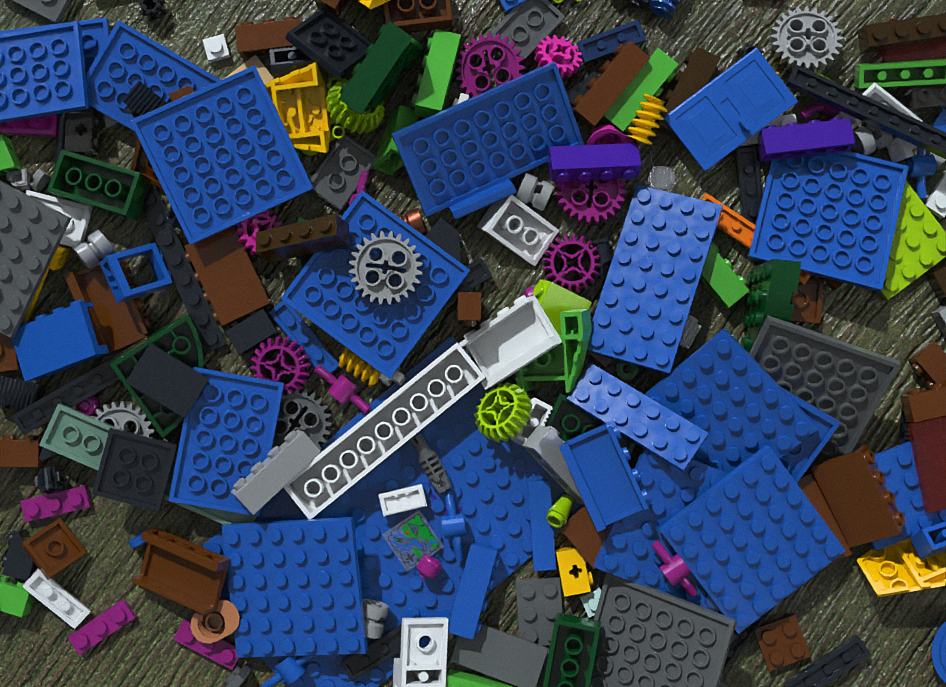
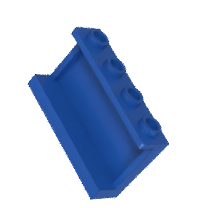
M77 300L71 302L68 308L60 307L52 310L53 314L36 316L33 322H21L15 337H12L24 381L40 380L109 354L107 345H98L88 313V309L94 307L93 302L84 303V300Z
M610 422L559 444V449L597 532L606 529L607 525L641 510H649L647 503L651 502L646 489L641 490L638 482L641 481L637 469H631L628 461L631 460V456L627 447L622 448L618 441L622 437L617 426L612 427Z

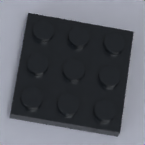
M326 7L288 31L285 37L287 41L337 79L366 58L365 52L372 44V42Z
M111 427L92 494L160 511L178 444Z

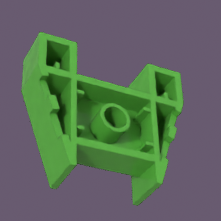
M573 309L560 312L561 333H558L562 343L515 373L516 383L521 389L528 392L533 389V381L565 380L566 393L574 389L581 377L592 332L590 309Z

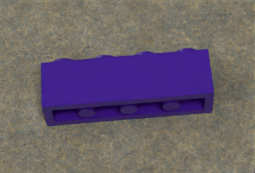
M841 117L832 118L824 122L813 120L807 124L799 125L798 123H789L782 127L770 125L761 129L757 137L761 162L849 152L855 144L850 118L842 119Z
M638 143L554 146L549 148L547 159L550 182L638 178L641 168Z

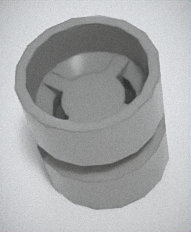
M870 124L853 130L855 140L853 149L857 154L867 156L875 152L876 149H882L890 145L893 141L892 134Z
M526 173L516 198L525 204L531 202L532 207L544 211L555 185L544 180L538 182L537 177Z
M99 230L89 235L87 242L81 241L72 247L73 251L90 271L100 264L101 258L104 259L107 255L116 253L110 242Z
M363 599L366 637L379 639L382 637L385 625L382 620H385L387 617L389 605L377 600Z

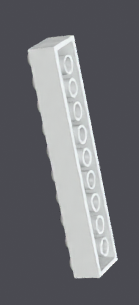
M457 342L317 455L283 488L307 518L312 519L485 378L484 374Z

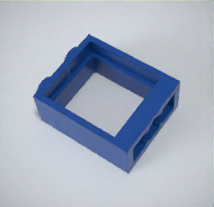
M155 242L107 255L100 262V266L117 304L165 290L172 283L171 273L166 269L163 255ZM146 254L157 282L130 289L118 261Z

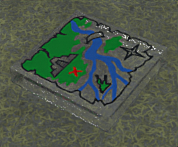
M420 509L382 534L407 572L418 565L423 555L431 556L444 547Z

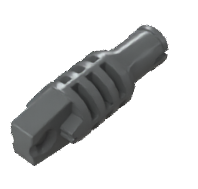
M421 433L410 439L419 455V464L436 490L442 493L452 487L446 469L436 451L429 448L423 434Z

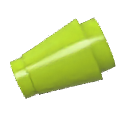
M564 494L547 511L546 520L551 526L560 528L567 523L572 504L574 503L573 498Z

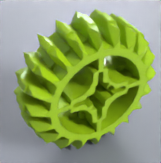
M352 78L348 81L346 79H342L340 82L337 81L327 93L328 96L325 103L327 105L326 111L331 113L330 118L336 119V124H341L343 130L345 128L350 129L351 133L357 131L358 134L362 132L368 134L371 130L374 131L383 120L385 110L383 103L376 109L370 107V113L360 115L339 100L341 96L339 92L346 82L349 83Z
M508 382L505 385L499 383L497 388L491 387V391L489 393L485 392L486 396L483 399H479L481 404L476 406L478 412L474 416L477 419L475 424L480 433L489 440L500 443L501 441L508 442L509 437L515 439L517 432L522 433V427L528 426L526 421L532 418L529 413L533 409L530 405L532 401L528 397L527 392L518 385H512Z

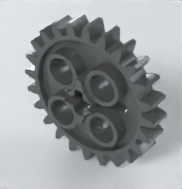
M295 389L294 394H289L286 391L287 395H282L277 424L280 421L286 423V430L283 433H279L276 429L272 449L276 446H281L285 442L284 438L294 427L292 420H298L304 407L307 406V411L299 420L301 427H295L294 430L303 431L317 448L321 450L322 447L319 443L328 442L324 435L331 434L326 429L328 426L333 425V423L327 422V419L332 414H325L329 406H321L324 399L315 400L317 395L315 392L308 396V389H305L302 394L300 389ZM292 402L298 405V411L295 414H290L288 411V406ZM313 413L317 417V422L315 425L309 426L306 419L309 414Z

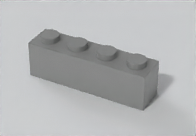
M538 425L522 446L576 503L585 505L559 449V444L565 441L559 437V432L554 427Z
M294 430L284 438L285 442L281 446H276L267 454L269 456L267 459L255 464L250 470L251 473L246 478L243 477L234 484V489L231 493L251 514L254 515L321 452L303 431Z

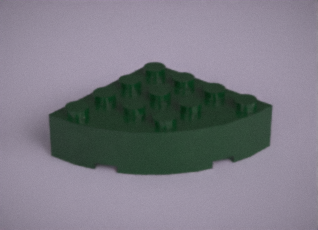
M390 21L387 25L384 24L378 32V40L367 48L365 52L366 58L362 64L358 63L352 72L354 76L349 83L346 82L339 92L341 94L339 100L360 115L370 113V107L376 109L401 84L403 81L400 78L402 74L411 71L426 50L412 36Z
M772 259L751 268V271L748 272L747 284H750L749 293L745 296V306H748L747 315H744L743 328H746L745 337L741 339V346L748 353L767 315L790 323L794 304L790 302L794 292L798 290L801 269L800 261Z
M187 312L110 362V366L162 438L176 428L184 417L129 385L126 381L150 343L193 369L194 367L203 368L202 346L196 327Z

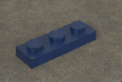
M635 20L579 41L576 45L579 47V52L582 53L581 58L585 65L612 55L621 43L625 45L631 40L635 45L645 42L646 38L639 20Z

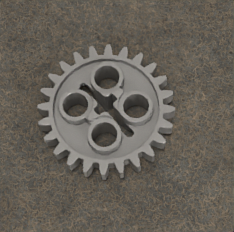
M808 6L805 7L804 11L796 7L795 13L789 9L787 15L781 14L780 19L776 20L774 27H772L769 40L772 43L770 49L775 51V58L781 57L780 64L788 63L787 69L797 64L805 69L811 68L814 73H816L818 67L824 70L826 65L831 66L833 60L837 59L843 46L841 45L843 37L840 36L842 29H836L838 22L831 23L833 16L824 17L825 11L818 14L816 7L812 12L809 11Z
M381 231L380 237L377 238L372 233L371 241L364 237L365 245H356L360 250L359 253H351L356 258V261H349V264L355 266V269L349 270V273L356 275L351 282L359 283L355 288L356 291L364 289L362 297L365 298L370 294V302L372 303L376 298H378L380 305L383 304L384 299H387L388 304L392 305L393 298L398 303H401L400 296L403 295L408 299L407 291H416L412 286L413 283L420 284L416 276L423 275V272L417 270V268L423 266V263L416 262V260L421 255L420 253L413 254L417 248L415 245L408 247L410 243L409 238L404 242L401 241L402 234L394 238L393 232L390 231L388 237H385L383 231ZM374 250H381L383 253L382 258L378 261L371 259V253ZM395 254H404L405 261L402 264H395L393 262ZM385 263H388L391 268L406 269V272L401 273L388 270L387 274H384L382 269L367 268L366 264L385 266ZM371 272L379 274V280L374 284L367 281V276ZM394 275L402 278V282L398 287L390 285V278Z
M121 401L120 406L118 402H112V408L108 404H104V411L101 409L95 410L98 417L91 416L105 423L111 419L114 422V427L131 432L129 430V423L134 421L137 426L134 433L155 438L152 437V434L157 432L156 429L150 428L153 424L146 420L148 417L145 414H141L143 410L140 407L135 410V403H130L127 407L126 401Z

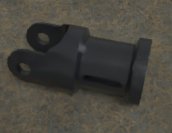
M610 238L594 240L591 244L597 247L595 256L600 255V258L595 260V263L601 264L600 268H596V271L599 273L598 278L600 279L603 277L602 265L605 263L610 268L613 259L608 243Z

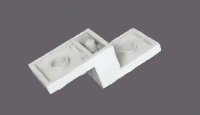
M402 618L400 658H394L393 687H446L448 618ZM425 635L429 636V644L426 647H420V638Z

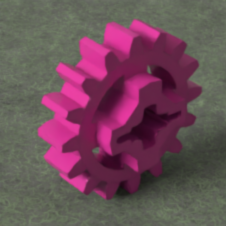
M553 35L552 39L549 36H546L544 40L541 39L534 52L536 54L535 61H540L538 67L556 62L561 79L564 78L565 74L571 77L573 73H577L582 63V59H580L582 53L577 52L578 46L571 45V40L566 42L565 37L562 36L561 39H558L556 35Z
M267 210L264 214H258L236 225L238 229L235 234L241 236L237 242L245 244L243 250L249 248L251 249L250 254L253 255L256 252V232L262 229L277 228L282 225V222H275L276 215L270 217Z

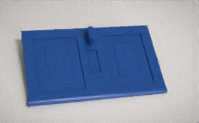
M755 48L664 116L663 121L668 124L705 172L798 101L763 57L759 49Z

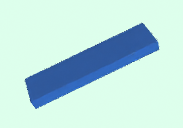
M282 300L268 312L287 336L290 337L292 342L298 341L297 348L302 346L305 348L301 353L309 355L306 359L314 368L321 365L331 374L340 368L336 358L292 306Z
M550 480L528 481L534 571L556 570L553 526L546 520V513L552 507Z

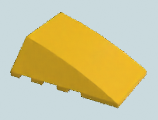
M314 62L305 68L297 69L288 75L273 79L264 84L294 148L328 153L331 122L330 114L326 111L327 105L325 104L327 89L317 63Z
M911 538L877 551L871 549L856 561L877 597H884L946 586V552L921 559L910 540Z

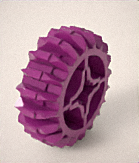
M564 234V242L557 237L555 239L557 246L553 243L548 245L552 252L549 250L544 251V254L549 259H542V263L548 264L542 271H550V274L545 277L546 280L553 277L555 279L553 283L557 284L558 282L563 288L567 286L569 291L574 287L575 292L578 293L580 292L579 285L586 290L588 288L586 281L590 284L595 282L591 275L594 277L599 276V273L594 268L601 267V264L595 263V260L599 259L600 255L593 256V253L597 251V247L589 249V246L592 244L591 240L585 245L583 243L584 236H581L579 241H576V234L572 235L571 240H569L567 234ZM573 246L579 248L580 250L577 253L570 255L566 252H563L561 249L564 247ZM555 254L563 263V268L558 274L554 268ZM584 254L587 255L589 260L588 272L584 270L580 263V259ZM576 256H579L575 263L577 267L575 268L572 266L571 268H568V270L565 272L564 270L567 268L568 264L566 260L568 259L569 261H571L572 259H575ZM570 272L582 277V279L577 281H568L563 278Z
M281 336L276 337L275 340L269 338L267 343L262 342L260 344L261 349L257 348L254 351L257 356L252 357L251 360L256 364L251 366L250 369L257 370V373L253 375L254 378L259 377L260 379L281 382L285 374L295 373V377L291 382L284 383L282 395H286V391L289 394H293L294 389H301V384L307 382L304 376L310 375V371L305 369L311 366L310 362H305L309 355H302L301 352L305 348L303 346L297 348L298 341L295 340L290 344V337H286L284 340ZM281 349L276 359H267L271 350ZM290 354H291V356L294 358L296 364H294V363H292V362L290 361V359H289V355H290ZM266 368L271 370L272 377L268 374Z

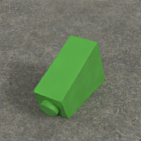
M399 105L390 114L373 163V169L392 176L404 165L391 134L418 122V116H415V111L409 107Z

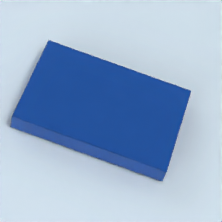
M506 179L448 208L453 217L458 219L515 194L516 189L514 184L509 179Z

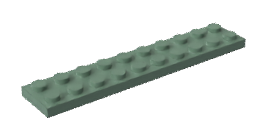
M60 403L55 409L39 446L98 470L109 429L116 427ZM177 454L174 459L173 467L171 470V474L164 496V499L168 501L170 496ZM172 502L221 524L255 522L257 516Z

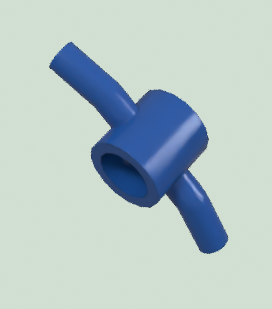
M917 146V155L907 158L906 166H909L907 174L909 177H916L917 195L921 200L927 199L925 176L935 174L936 159L933 154H926V150Z
M447 491L444 493L448 516L441 517L444 538H452L456 561H461L464 559L460 536L467 535L463 513L456 514L453 492Z
M314 655L299 656L297 658L295 656H286L274 667L278 673L264 682L262 687H274L282 680L287 685H290L306 671L302 665Z

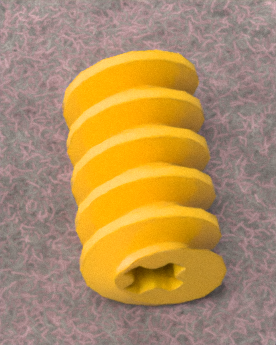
M644 94L643 98L647 102H640L639 104L643 111L637 110L635 112L640 119H632L631 122L636 127H629L628 131L632 135L626 136L643 144L652 145L648 136H656L652 128L660 127L655 121L663 120L664 118L659 112H667V109L663 106L664 101Z
M345 347L339 357V367L343 368L347 365L346 372L350 373L354 370V377L357 378L362 374L361 381L365 382L369 379L368 386H374L379 381L381 372Z

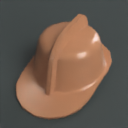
M220 600L217 610L206 615L195 613L191 619L190 628L193 636L198 641L210 644L233 633L239 625L240 615L233 603L227 600Z

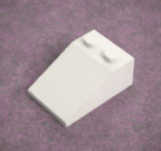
M513 195L492 203L477 226L487 235L533 266H536L544 251L549 247L548 245L559 232L556 227Z

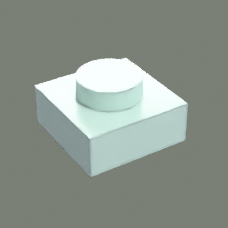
M600 587L580 595L589 618L595 616L601 595Z

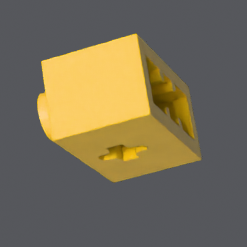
M575 546L555 549L564 597L591 592L590 585H594L591 571L587 572L586 563L589 562ZM572 565H576L579 568L576 575L569 571L573 569Z

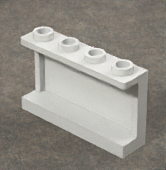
M525 295L519 297L513 302V307L510 309L508 307L503 308L496 313L497 318L494 320L490 318L480 324L481 329L478 331L474 329L463 336L465 340L459 343L461 347H468L486 379L481 384L485 390L496 386L562 343L561 338L535 295L527 298Z

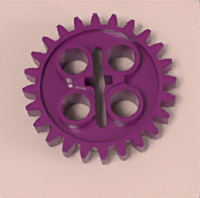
M488 32L487 39L482 34H479V41L472 37L473 45L464 44L467 51H459L463 58L456 59V62L461 67L455 69L456 72L461 73L456 80L463 81L459 88H467L465 94L470 96L473 93L472 97H475L493 89L492 77L486 71L489 69L484 55L485 50L488 51L490 64L495 67L492 73L497 86L522 76L520 71L526 70V67L520 65V63L525 61L524 57H518L522 51L520 49L513 50L516 46L515 42L508 45L509 38L507 36L501 41L499 33H497L494 39L492 34ZM497 50H502L503 57L499 61L493 60V53ZM475 57L482 58V64L479 67L472 66V61ZM507 71L509 73L508 80L500 82L499 74ZM481 78H487L488 85L480 89L478 81Z
M622 178L606 180L607 183L605 184L593 180L591 208L587 207L590 180L583 182L577 180L558 182L554 187L558 191L555 194V198L560 199L558 206H565L563 214L571 213L570 220L576 216L578 217V224L582 219H585L586 225L589 224L590 220H593L594 224L597 225L599 219L605 223L607 215L613 218L615 215L614 211L619 212L621 208L619 204H623L625 200L622 196H625L626 190L622 188L625 187L626 182L620 181ZM580 196L584 202L578 203L574 201L573 197ZM601 198L606 204L600 205L596 203L595 199Z

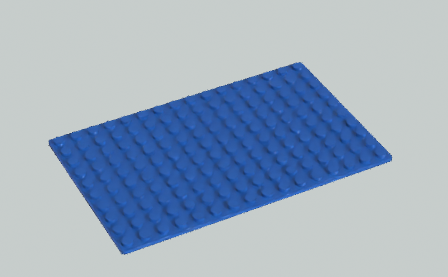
M449 337L404 375L406 379L401 386L395 383L369 405L371 406L370 412L456 344L457 340L454 337ZM482 381L412 437L414 438L422 433L429 448L436 451L452 484V487L444 492H453L456 510L462 507L458 514H464L467 535L460 536L464 553L463 560L456 561L452 538H444L441 517L447 516L442 511L444 508L446 509L444 492L439 493L433 485L429 486L428 483L430 481L418 462L419 455L410 439L312 518L354 517L362 599L377 600L389 605L387 617L385 620H382L385 624L382 635L402 624V618H411L416 614L419 618L446 617L449 623L471 542L497 549V555L500 556L497 569H492L490 576L494 578L491 590L533 555L528 481L550 480L552 506L562 495H568L523 446L510 440V437L508 442L501 441L499 443L489 440L480 433L475 424L477 419L474 414L478 412L476 406L481 404L479 399H483L486 396L485 392L489 393L491 391V388L484 389L481 384ZM360 412L328 439L327 443L322 444L320 451H324L369 413ZM419 484L423 485L427 506L383 516L379 494ZM282 488L261 508L260 516H257L255 522L305 520L308 518L287 491ZM429 491H431L437 499L434 500L429 495ZM574 501L568 520L585 505ZM420 514L423 522L439 542V548L434 551L431 548L433 543H431L426 549L425 544L427 545L428 540H422V536L419 535L420 541L418 542L420 545L423 544L424 549H419L414 544L410 550H403L400 553L404 547H399L395 550L394 547L399 545L389 542V540L394 542V536L390 534L400 535V532L402 536L410 541L416 539L405 536L402 527L409 523L408 520L414 518V515ZM409 524V526L411 527V529L413 528V531H414L416 528L418 529L417 526H414V525L411 526V524ZM553 527L554 537L562 531L560 528ZM222 530L201 547L225 556ZM400 536L397 537V538H401V539H403V540H400L402 543H400V542H396V543H398V544H404V545H409V544H411V542L406 541L405 538L400 537ZM413 547L420 550L421 557L414 555L412 557L413 562L410 559L406 560L408 558L407 553L409 555L415 554L413 551ZM424 554H429L442 564L441 570L434 579H424L419 575L420 572L417 570V565L420 561L417 562V559L421 560ZM226 574L220 600L230 602L228 577ZM429 636L419 640L420 647H425L429 644ZM367 638V645L376 639ZM401 652L352 682L340 663L351 654L314 655L302 665L306 671L290 685H287L284 680L281 682L285 687H379L393 675L394 658H400ZM286 656L261 658L277 674L278 672L274 667Z

